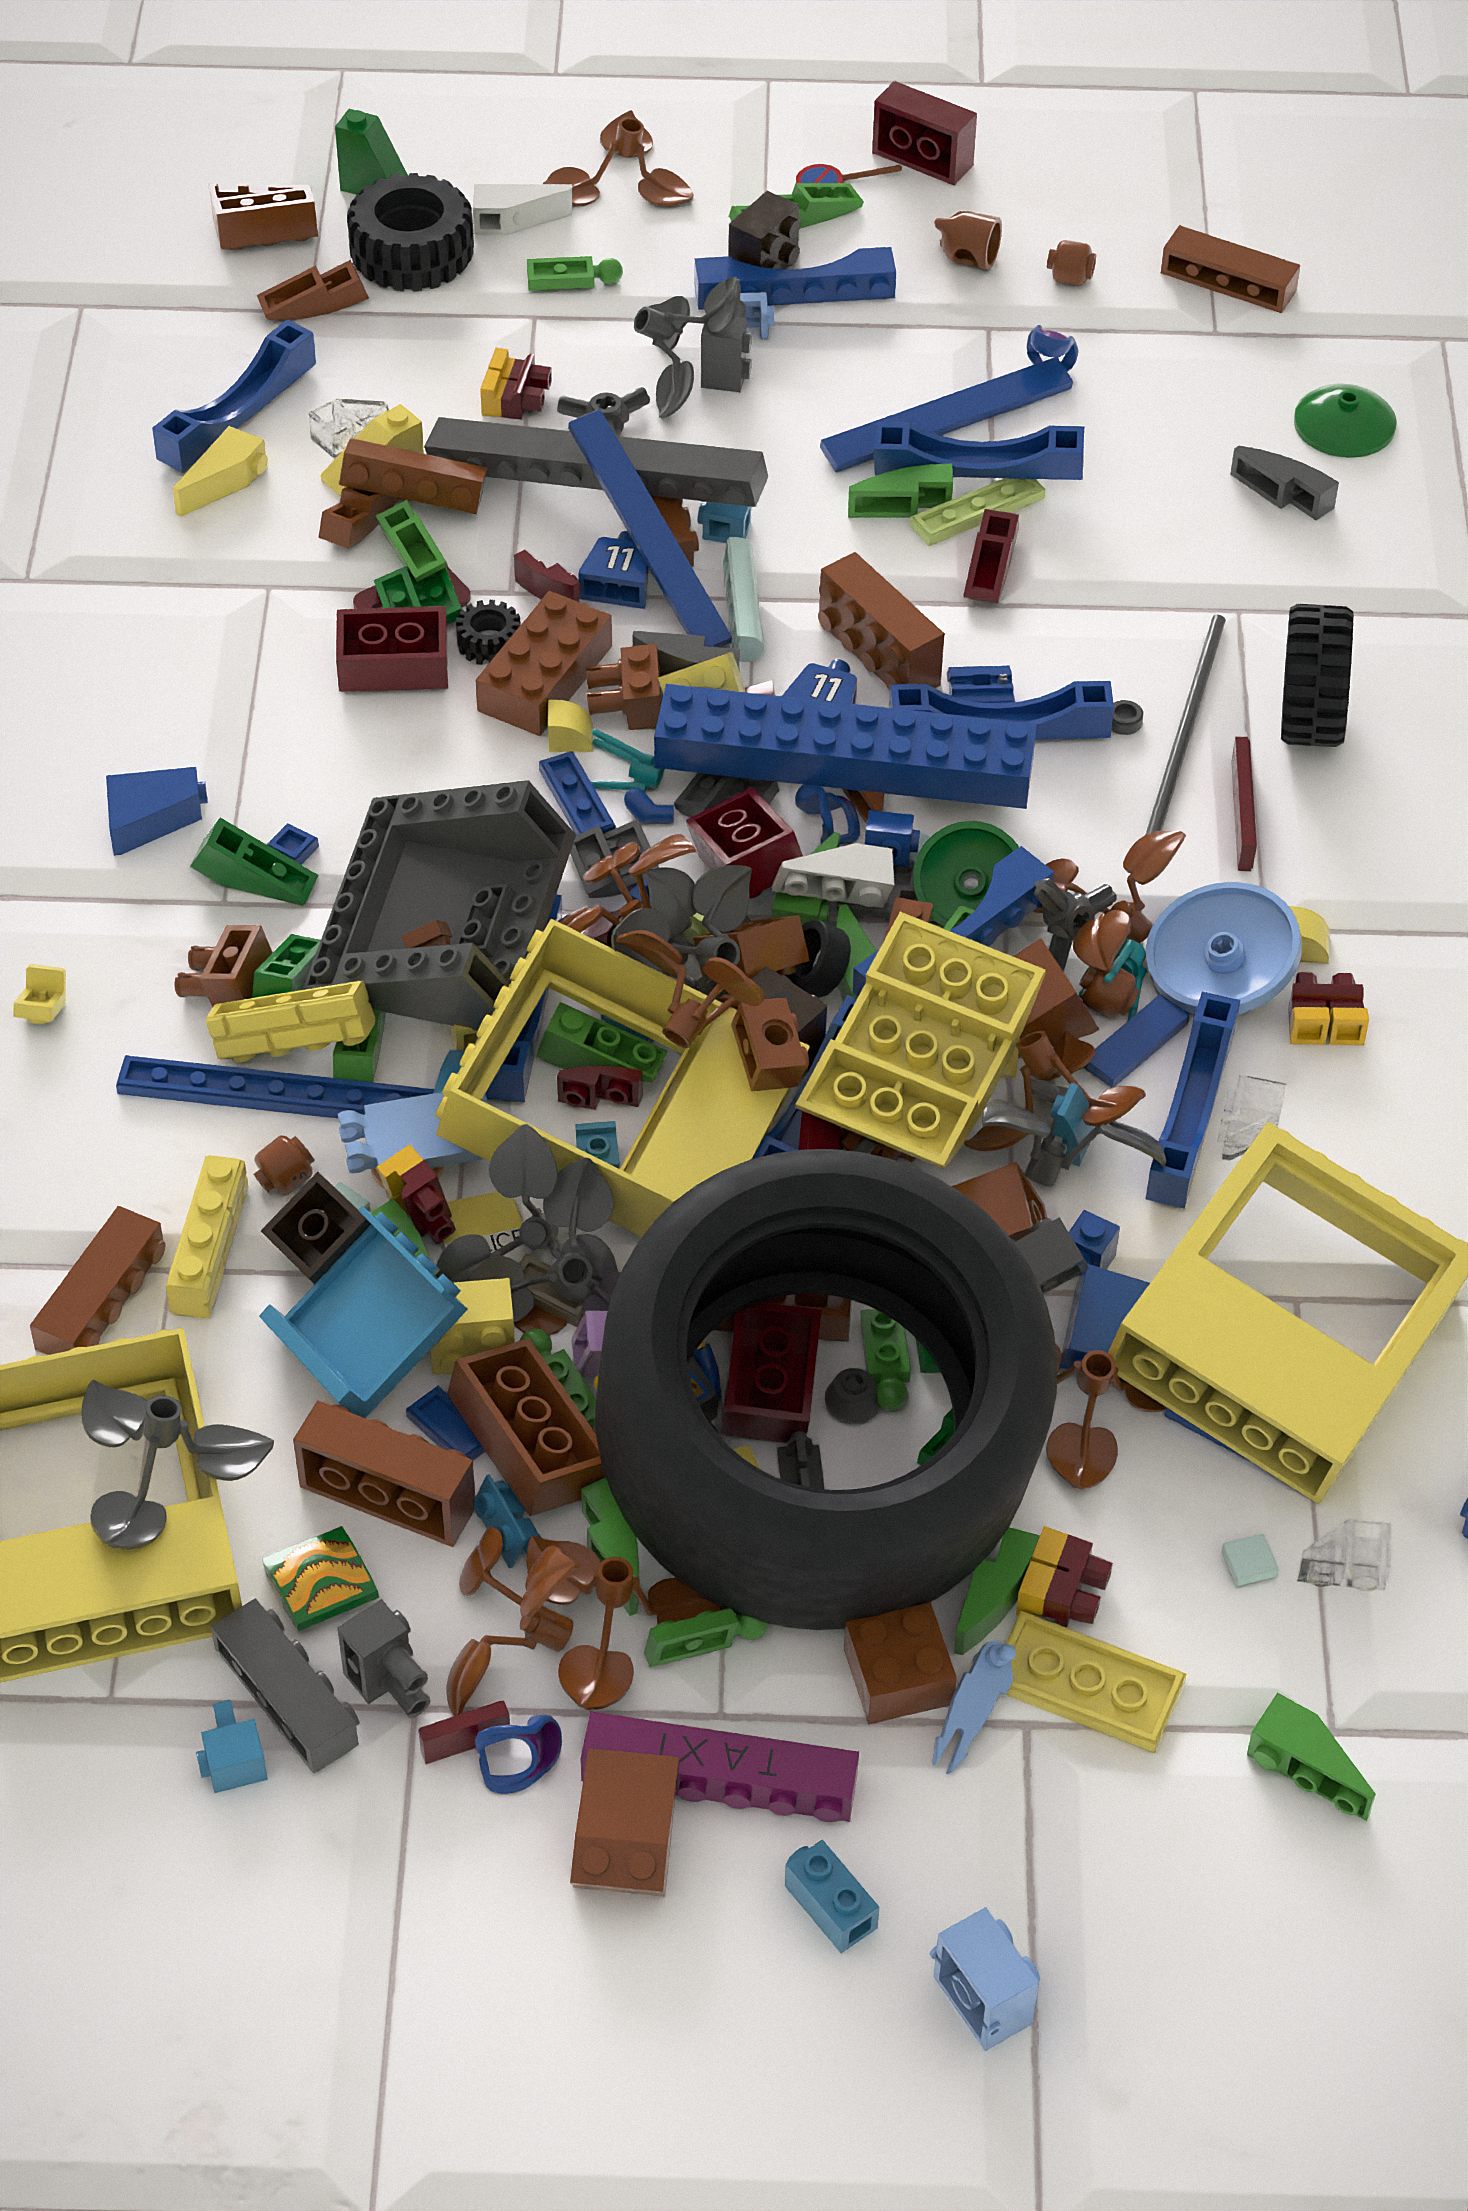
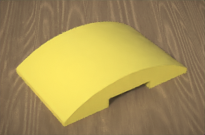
M899 912L866 973V983L836 1039H830L795 1104L796 1108L944 1169L969 1136L993 1094L1030 1015L1046 970Z

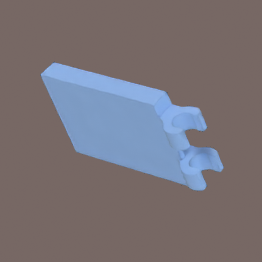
M442 1092L364 1105V1115L353 1110L338 1113L339 1133L341 1141L347 1143L345 1144L346 1162L349 1173L352 1174L376 1168L409 1144L430 1168L482 1160L483 1158L436 1135L440 1119L435 1117V1113L444 1097ZM484 1094L481 1101L488 1104L486 1095ZM360 1138H365L366 1144L356 1140Z

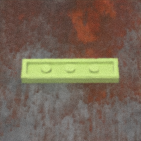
M1003 478L911 516L910 527L928 546H931L981 525L984 509L1010 513L1044 499L1046 489L1036 479Z

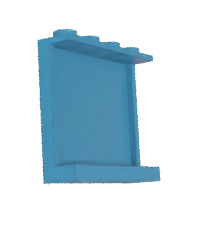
M362 1206L358 1211L371 1223L363 1234L285 1316L269 1304L259 1317L341 1406L347 1408L353 1414L366 1418L468 1309L456 1297L461 1290L444 1274L437 1278L435 1275L440 1269L423 1253L416 1257L414 1254L419 1248L402 1232L395 1236L394 1233L399 1228L380 1211L375 1217Z

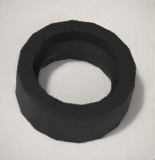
M813 919L802 925L810 961L795 965L796 972L784 976L788 977L793 984L808 994L821 998L829 995L844 977L850 962L851 945L850 939L844 930ZM819 951H820V954H819V956H818L817 962H816V964H815L814 967H813V964H814V962H815L816 956H817V954H818Z

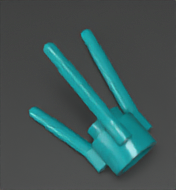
M598 729L592 730V735L599 738L593 740V745L630 761L631 765L628 776L634 778V782L592 780L591 783L594 788L615 790L640 788L646 792L647 787L655 790L659 787L665 769L655 768L654 756L643 753Z
M1126 939L1117 952L1111 971L1106 974L1104 981L1110 983L1121 968L1135 976V987L1139 989V994L1129 1010L1128 1020H1130L1137 1013L1142 981L1147 973V969L1142 965L1146 958L1144 947L1134 940ZM1082 988V990L1079 992L1080 998L1082 997V992L1084 988Z

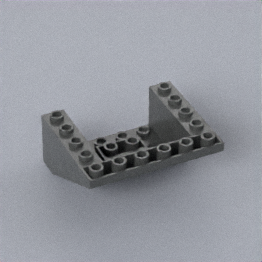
M529 780L372 798L303 989L362 981L365 984L369 997L368 1002L371 1003L372 1010L450 1026L458 1025L478 1031L487 1014L492 1016L496 1008L493 1006L502 987H509L513 981L510 979V976L519 958L525 959L528 955L527 947L535 931L543 932L545 930L576 834ZM434 920L447 922L453 936L449 938L450 945L406 948L401 937Z

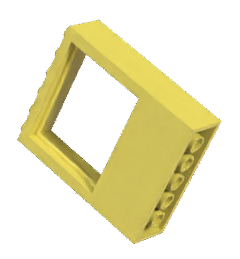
M550 919L543 932L535 931L527 947L528 955L525 959L520 957L512 971L510 979L513 981L509 987H502L493 1006L496 1008L492 1016L488 1014L485 1016L476 1036L479 1038L475 1045L469 1043L459 1063L462 1067L458 1074L452 1072L442 1091L444 1097L435 1113V1117L440 1119L436 1135L490 1162L496 1149L521 1125L528 1124L481 1100L545 989L548 987L682 1054L620 1169L528 1124L548 1144L555 1157L558 1172L576 1160L590 1158L612 1192L613 1210L608 1221L643 1237L653 1222L675 1200L694 1186L720 1171L752 1160L765 1135L769 1132L791 1088L751 1091L731 1025L737 1011L736 1009L729 1007L706 1026L701 1035L696 1037L690 1048L677 1046L667 1039L662 1032L672 1016L667 1009L672 1003L677 980L615 951L566 925ZM684 984L680 1003H685L687 999H693L702 1004L707 995ZM714 1000L707 1008L708 1013L705 1017L722 1003ZM800 1042L801 1047L804 1046L808 1052L810 1046Z
M1267 1122L1122 1321L1108 1354L1114 1359L1118 1368L1117 1375L1319 1505L1468 1279V1243L1457 1239L1436 1226L1430 1219L1422 1217L1402 1205L1393 1196L1387 1195L1368 1184L1359 1175L1347 1171L1328 1159L1323 1153L1305 1145L1294 1138L1288 1131ZM1262 1182H1265L1427 1283L1374 1364L1207 1260Z
M184 1328L160 1330L145 1336L130 1339L121 1338L110 1343L90 1347H76L66 1352L46 1356H32L26 1360L0 1365V1430L80 1414L82 1412L85 1392L92 1380L110 1388L131 1392L145 1400L161 1395L175 1398L182 1407L181 1421L189 1423L188 1431L193 1442L195 1432L205 1426ZM181 1434L175 1442L188 1502L164 1506L166 1510L165 1527L160 1536L152 1543L130 1550L109 1547L101 1542L94 1532L91 1522L0 1541V1683L212 1637V1624L242 1606L217 1481L215 1478L204 1474L198 1468V1455L189 1453Z

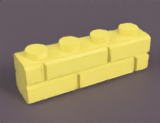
M357 981L218 1003L214 1005L207 1015L206 1024L210 1036L213 1038V1046L217 1058L220 1060L233 1058L234 1062L240 1063L251 1060L256 1054L267 1052L272 1057H279L288 1054L293 1048L306 1047L308 1051H317L327 1047L332 1042L343 1041V1044L347 1046L361 1043L375 1025V1016L371 1003L368 1002L369 997L364 982Z
M213 1155L205 1156L165 1286L167 1298H169V1310L174 1315L204 1319L211 1317L223 1277L224 1266H226L243 1209V1202L249 1189L246 1164L241 1159Z

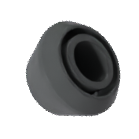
M860 1368L842 1370L831 1381L825 1391L827 1409L834 1417L845 1422L859 1423L867 1421L874 1417L881 1408L878 1404L877 1383L867 1371Z

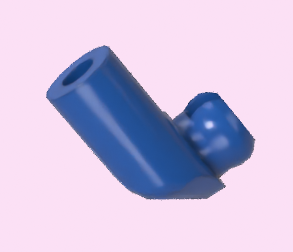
M632 788L626 792L624 804L635 819L638 818L639 822L674 823V805H655L640 788Z

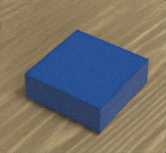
M289 823L267 843L268 846L301 865L319 847L317 837Z

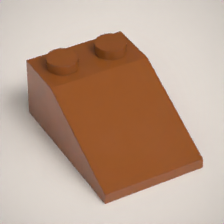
M588 1748L570 1877V1884L573 1888L666 1896L679 1757Z

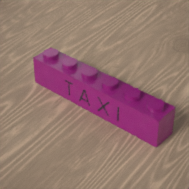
M590 1711L580 1758L581 1781L584 1779L588 1748L677 1756L680 1759L676 1796H680L686 1801L700 1802L708 1800L722 1802L736 1809L747 1807L768 1809L775 1814L783 1816L792 1814L814 1816L823 1822H837L839 1820L850 1822L858 1776L859 1751Z

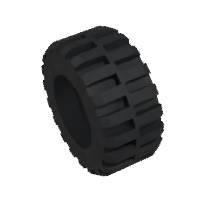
M400 173L394 174L385 180L380 178L375 180L372 186L366 185L361 189L359 195L357 194L350 203V208L347 211L349 250L353 265L370 282L375 280V283L380 287L387 288L390 286L395 291L404 292V289H412L413 292L422 291V288H438L442 282L449 283L454 280L457 274L460 275L472 260L474 254L472 207L462 191L457 187H453L445 179L440 181L436 176L429 174L419 176L418 173H409L406 176H400Z
M1296 604L1290 607L1281 718V740L1288 745L1337 747L1345 741L1354 612L1347 606Z

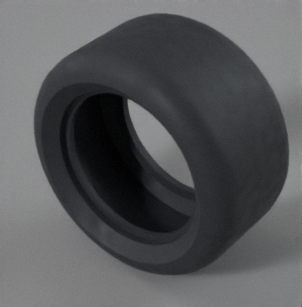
M812 1149L775 1153L748 1160L720 1171L697 1184L675 1200L653 1222L632 1251L612 1293L604 1326L595 1404L596 1438L601 1464L611 1493L631 1530L662 1567L703 1598L725 1609L730 1608L734 1613L788 1628L835 1630L845 1629L846 1621L878 1616L895 1610L930 1603L950 1591L971 1574L994 1550L1010 1527L1025 1495L1052 1422L1057 1395V1354L1054 1329L1048 1306L1039 1283L1025 1257L1008 1234L991 1216L963 1193L944 1181L915 1167L889 1158L862 1152ZM794 1294H822L850 1299L878 1310L898 1322L926 1349L942 1374L950 1395L954 1416V1434L924 1464L889 1482L848 1490L818 1489L794 1484L777 1478L749 1463L730 1448L716 1433L697 1402L687 1365L703 1340L717 1326L730 1316L751 1305L768 1299Z

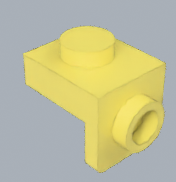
M29 964L26 968V988L13 1003V1017L25 1018L33 1024L52 1022L66 1004V970L60 967Z

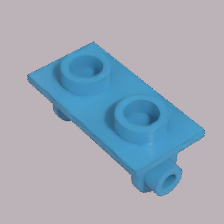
M490 1474L486 1475L474 1500L475 1512L482 1519L486 1528L494 1527L500 1531L503 1541L501 1555L507 1566L513 1568L520 1554L526 1553L527 1555L531 1536L542 1537L529 1517L515 1519L516 1517H523L525 1509L509 1485L503 1480L494 1482Z

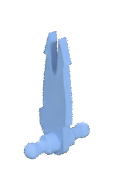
M990 1641L982 1645L978 1653L973 1656V1664L969 1672L963 1673L951 1698L941 1735L935 1738L932 1766L937 1764L956 1730L960 1731V1737L946 1774L951 1773L968 1755L965 1751L988 1719L999 1694L1002 1696L1006 1695L1013 1681L1011 1661L1016 1656V1650L1012 1645L1003 1644L999 1641Z

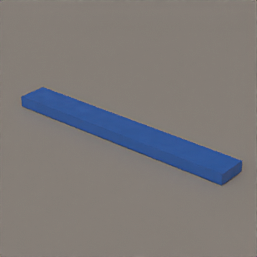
M1054 357L821 439L820 449L836 473L874 459L875 422H910L926 431L943 435L1072 388L1073 380L1058 357Z
M601 409L570 421L568 424L569 431L686 634L705 636V646L721 648L732 642V635Z
M130 1055L124 1056L116 1083L117 1094L337 1119L338 1113L346 1110H353L364 1115V1105L434 1093V1089Z

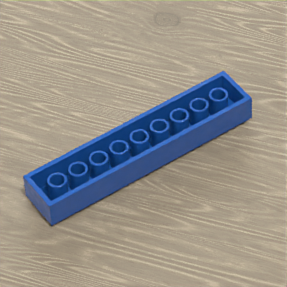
M666 684L654 734L655 768L1027 809L1037 724Z

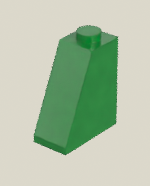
M348 108L335 126L340 191L359 195L361 189L366 185L372 186L373 182L377 179L383 178L385 180L390 178L391 175L399 173L400 176L408 175L379 116Z

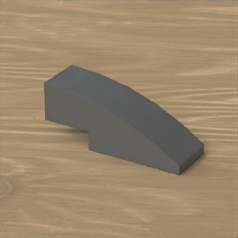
M1240 445L1234 448L1230 475L1278 508L1282 509L1291 503L1316 521L1335 508L1339 482L1322 471L1303 462L1266 450Z
M633 630V646L657 644L662 676L733 652L740 672V649L705 646V636Z

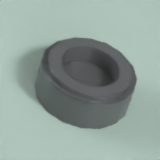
M1130 700L1114 702L1112 731L1122 735L1134 734L1139 731L1143 724L1144 715L1141 706Z

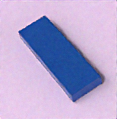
M573 751L539 761V771L576 835L598 825L603 834L616 828L615 823Z
M1159 994L1095 1048L1096 1054L1094 1058L1083 1068L1111 1088H1114L1183 1029L1189 1022V1014Z

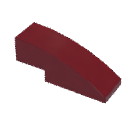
M984 509L980 531L977 532L963 598L999 603L1018 535L1019 514Z

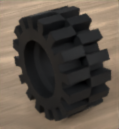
M489 599V604L484 605L483 600L477 601V607H474L471 603L467 605L466 611L461 610L459 618H456L457 647H459L461 655L466 654V659L470 662L476 658V664L483 665L484 660H488L490 663L521 625L519 613L516 614V609L512 606L507 609V603L501 601L498 606L495 604V600ZM486 630L498 631V633L490 635L480 634V632Z

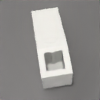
M474 183L473 226L474 234L507 235L570 216L573 212L572 184Z
M854 843L783 861L772 884V891L788 893L794 896L801 895L826 899L828 901H840L866 907L883 908L894 887L892 849Z

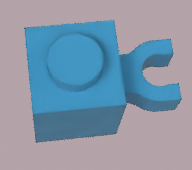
M230 1699L214 1703L213 1708L217 1728L201 1732L204 1750L196 1751L201 1778L211 1777L214 1793L268 1780L255 1719L236 1723Z

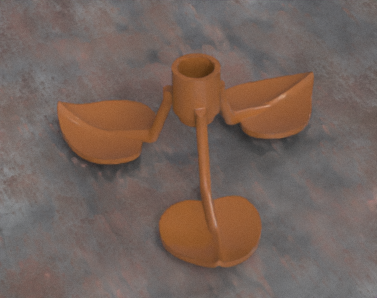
M632 110L618 116L602 130L600 143L608 153L593 178H590L589 174L582 169L562 167L553 171L547 180L543 182V184H572V205L584 206L591 204L600 195V191L595 184L600 181L614 153H618L626 158L638 156L640 172L644 178L638 183V192L649 203L658 206H674L689 202L694 198L692 189L674 172L663 168H655L651 173L647 171L644 154L652 149L653 139Z
M1152 832L1144 835L1131 846L1124 858L1123 868L1126 872L1130 873L1127 877V884L1133 902L1122 900L1115 903L1111 909L1106 908L1100 911L1103 914L1099 916V920H1090L1078 930L1073 940V950L1084 964L1098 971L1110 973L1114 958L1126 939L1141 943L1148 938L1153 925L1141 912L1145 908V904L1139 897L1136 882L1145 885L1153 881L1164 871L1187 836L1184 832ZM1061 858L1045 864L1054 871L1053 882L1061 891L1070 890L1083 895L1087 894L1078 885L1072 883L1079 872V867L1072 860ZM1044 907L1036 908L1033 912L1043 913Z
M674 834L653 845L640 855L639 861L632 865L628 872L631 877L635 876L642 903L639 899L633 900L618 873V869L628 865L637 858L640 848L636 842H630L620 847L613 855H608L597 861L583 876L586 884H594L608 875H612L627 902L619 910L621 914L620 920L602 906L597 905L591 909L589 906L581 907L557 922L581 933L596 923L601 916L617 926L629 913L636 909L651 908L642 873L676 857L697 853L695 847L682 834Z
M645 930L628 932L618 936L615 942L640 954L663 971L677 977L673 1000L667 1009L672 1016L662 1032L667 1039L682 1048H690L696 1037L701 1035L705 1027L729 1007L737 1010L740 1002L750 1006H758L765 999L763 990L736 965L725 959L714 957L706 961L703 971L718 984L702 1004L693 999H687L685 1003H680L687 970L680 964L683 959L682 955L671 944L660 936ZM725 989L730 995H721L718 1001L722 1004L705 1017L708 1013L707 1008L719 993Z
M1035 1031L1021 1038L1017 1042L1016 1047L1025 1063L1019 1069L1024 1081L1025 1109L1034 1114L1031 1075L1038 1080L1051 1081L1063 1076L1069 1084L1072 1082L1079 1085L1071 1074L1082 1069L1094 1058L1096 1051L1093 1045L1075 1038L1068 1032L1064 1033L1054 1048L1045 1031ZM1080 1086L1090 1104V1107L1082 1115L1083 1122L1089 1126L1109 1124L1128 1113L1140 1100L1146 1097V1093L1143 1089L1135 1086H1118L1106 1090L1096 1099L1091 1098ZM985 1126L971 1139L965 1140L964 1145L978 1151H996L1014 1145L1027 1136L1028 1133L1003 1126Z
M1055 1342L1058 1374L1062 1369L1059 1368L1062 1353L1060 1347ZM1101 1350L1087 1353L1082 1362L1075 1361L1073 1367L1057 1375V1384L1069 1377L1078 1374L1077 1385L1082 1392L1088 1395L1083 1426L1072 1422L1057 1426L1051 1432L1046 1445L1047 1458L1052 1468L1072 1487L1078 1489H1088L1101 1483L1110 1474L1116 1463L1118 1446L1114 1434L1103 1427L1090 1428L1097 1396L1106 1393L1111 1382L1116 1390H1125L1126 1399L1133 1407L1146 1412L1166 1410L1164 1405L1117 1375L1118 1368L1112 1356Z
M488 1527L482 1535L479 1545L470 1553L460 1575V1591L466 1596H471L478 1590L484 1580L491 1587L518 1604L522 1616L519 1628L524 1631L525 1638L485 1635L481 1638L480 1642L471 1639L463 1647L450 1669L446 1685L447 1702L454 1716L463 1713L467 1701L482 1680L490 1663L491 1645L525 1646L534 1650L537 1643L559 1652L568 1643L573 1631V1620L543 1606L555 1590L580 1567L562 1549L556 1546H549L541 1553L527 1576L525 1583L526 1592L523 1598L493 1578L490 1572L499 1560L502 1552V1535L498 1529Z
M531 1536L529 1540L526 1561L528 1574L538 1557L549 1546H556L562 1549L569 1558L580 1566L546 1601L558 1605H569L577 1600L581 1591L585 1594H591L596 1588L597 1598L605 1605L600 1649L591 1645L576 1646L567 1651L559 1663L558 1678L560 1685L580 1708L587 1710L607 1708L623 1698L632 1685L634 1667L631 1658L624 1652L608 1651L614 1608H619L626 1604L631 1598L632 1591L647 1615H657V1625L669 1620L677 1622L693 1618L708 1610L717 1612L722 1609L721 1606L703 1598L676 1578H668L656 1582L650 1587L647 1599L639 1586L640 1579L633 1577V1567L626 1559L609 1557L600 1563L595 1552L579 1543L547 1540L537 1536Z

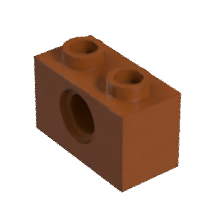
M764 999L762 1004L758 1006H750L740 1002L731 1025L751 1091L797 1087L804 1071L808 1069L809 1057L807 1049L804 1046L801 1047L798 1037V1020L796 1015L790 1012L787 999Z

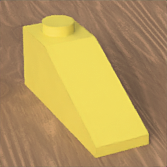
M402 404L373 418L354 438L424 453L422 421ZM345 449L320 474L321 480L340 497L342 489L346 488V486L339 485Z
M228 426L172 488L176 514L184 516L248 487L267 467L268 457L265 451L264 439Z

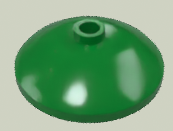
M1337 383L1314 389L1299 400L1294 413V426L1302 440L1320 452L1337 457H1363L1384 449L1392 441L1397 425L1395 412L1385 399L1370 389L1354 384Z
M980 821L957 822L940 829L925 842L915 861L913 885L917 900L933 903L932 921L942 928L960 905L976 910L986 896L992 881L994 865L1019 848L1018 844L1002 829ZM968 878H975L979 883L976 888L968 889L964 886V882Z

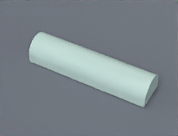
M729 537L724 553L723 570L730 634L732 635L731 646L732 649H740V662H751L761 657L764 652L753 547L744 538Z

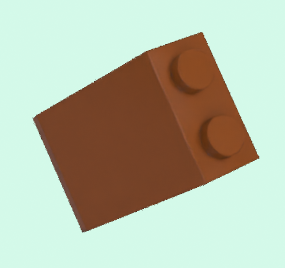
M1041 938L1013 956L1046 970L1020 1039L1035 1031H1045L1052 1047H1054L1065 1032L1078 1039L1099 1030L1091 1014ZM1018 1052V1059H1020V1058H1022V1057H1021L1020 1053Z
M1017 1162L951 1186L987 1212L1008 1236L1015 1241L1030 1234L1029 1229L1033 1225L1048 1218L1045 1204Z

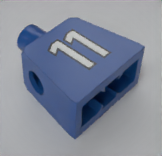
M622 531L618 539L610 537L598 538L578 572V581L581 586L579 599L645 609L648 566L628 531Z
M841 659L832 660L828 667L815 663L807 664L782 696L856 704L857 677L850 673L849 664Z

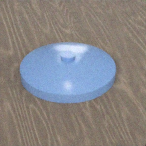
M1243 882L1214 883L1194 889L1179 897L1158 916L1149 932L1146 943V962L1156 989L1164 998L1191 1014L1196 1013L1202 991L1240 1000L1238 1014L1262 1006L1277 996L1288 985L1296 973L1302 954V939L1299 925L1287 903L1278 895L1263 887Z

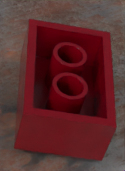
M893 81L874 100L872 153L955 186L974 166L977 113Z
M446 606L337 609L336 666L339 692L448 689Z
M752 787L685 820L698 856L710 870L725 865H740L752 868L749 883V899L759 896L763 890L772 886L783 861L803 857L794 830Z
M759 1302L735 1314L720 1434L787 1443L793 1432H808L821 1310Z

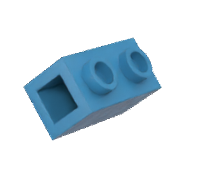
M823 1839L810 1848L808 1846L799 1848L789 1857L785 1865V1887L840 1953H843L878 1929L879 1905Z

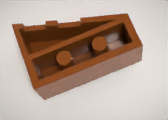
M208 183L212 218L221 249L239 250L250 245L261 244L270 246L280 241H305L310 237H318L315 201L309 185L269 184L268 190H249V184H238V189H219L218 183Z

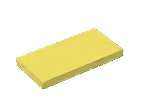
M1020 1611L1006 1644L1012 1645L1016 1650V1656L1011 1661L1013 1681L1006 1696L1155 1753L1185 1684L1187 1673Z

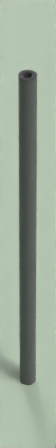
M1220 614L1212 616L1145 835L1162 831L1226 622L1225 617Z

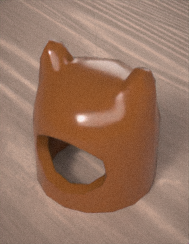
M958 211L950 218H936L934 221L935 227L942 234V239L939 240L940 246L949 260L957 264L991 270L996 261L1001 243L1002 220L1000 217L972 211Z

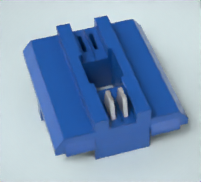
M1010 665L948 667L946 675L947 682H949V695L959 699L982 703L1015 702Z

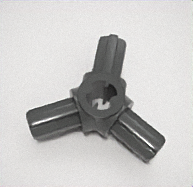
M639 387L622 397L609 392L599 393L593 396L590 401L562 395L558 401L557 412L579 418L601 409L614 434L621 436L624 424L629 421V414L649 404L650 396L644 387Z
M1044 878L1042 881L1034 883V896L1044 906L1043 920L1048 926L1047 932L1053 934L1049 951L1062 971L1065 970L1071 945L1078 930L1086 922L1094 920L1095 914L1111 906L1117 900V895L1110 885L1104 884L1083 895L1081 893L1072 894L1067 891H1061L1050 878Z

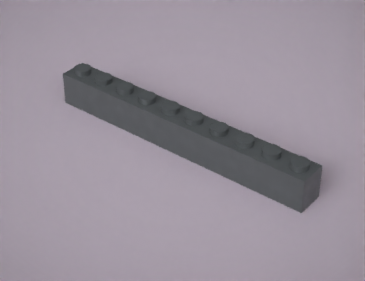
M438 417L424 445L427 455L487 467L486 477L603 490L570 431ZM616 436L651 496L756 507L769 477L762 451Z

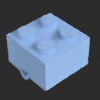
M984 1907L938 1933L937 1946L929 1953L931 1958L935 1959L933 1977L985 2051L1033 2024L1040 1975L1032 1960L1027 1956L1022 1958L1013 1945L1012 1934L1001 1919L995 1920L987 1907Z

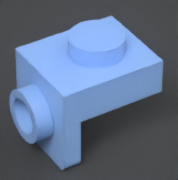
M766 292L740 293V300L746 305L744 318H747V328L760 327L761 339H768V327L774 326V306H767Z

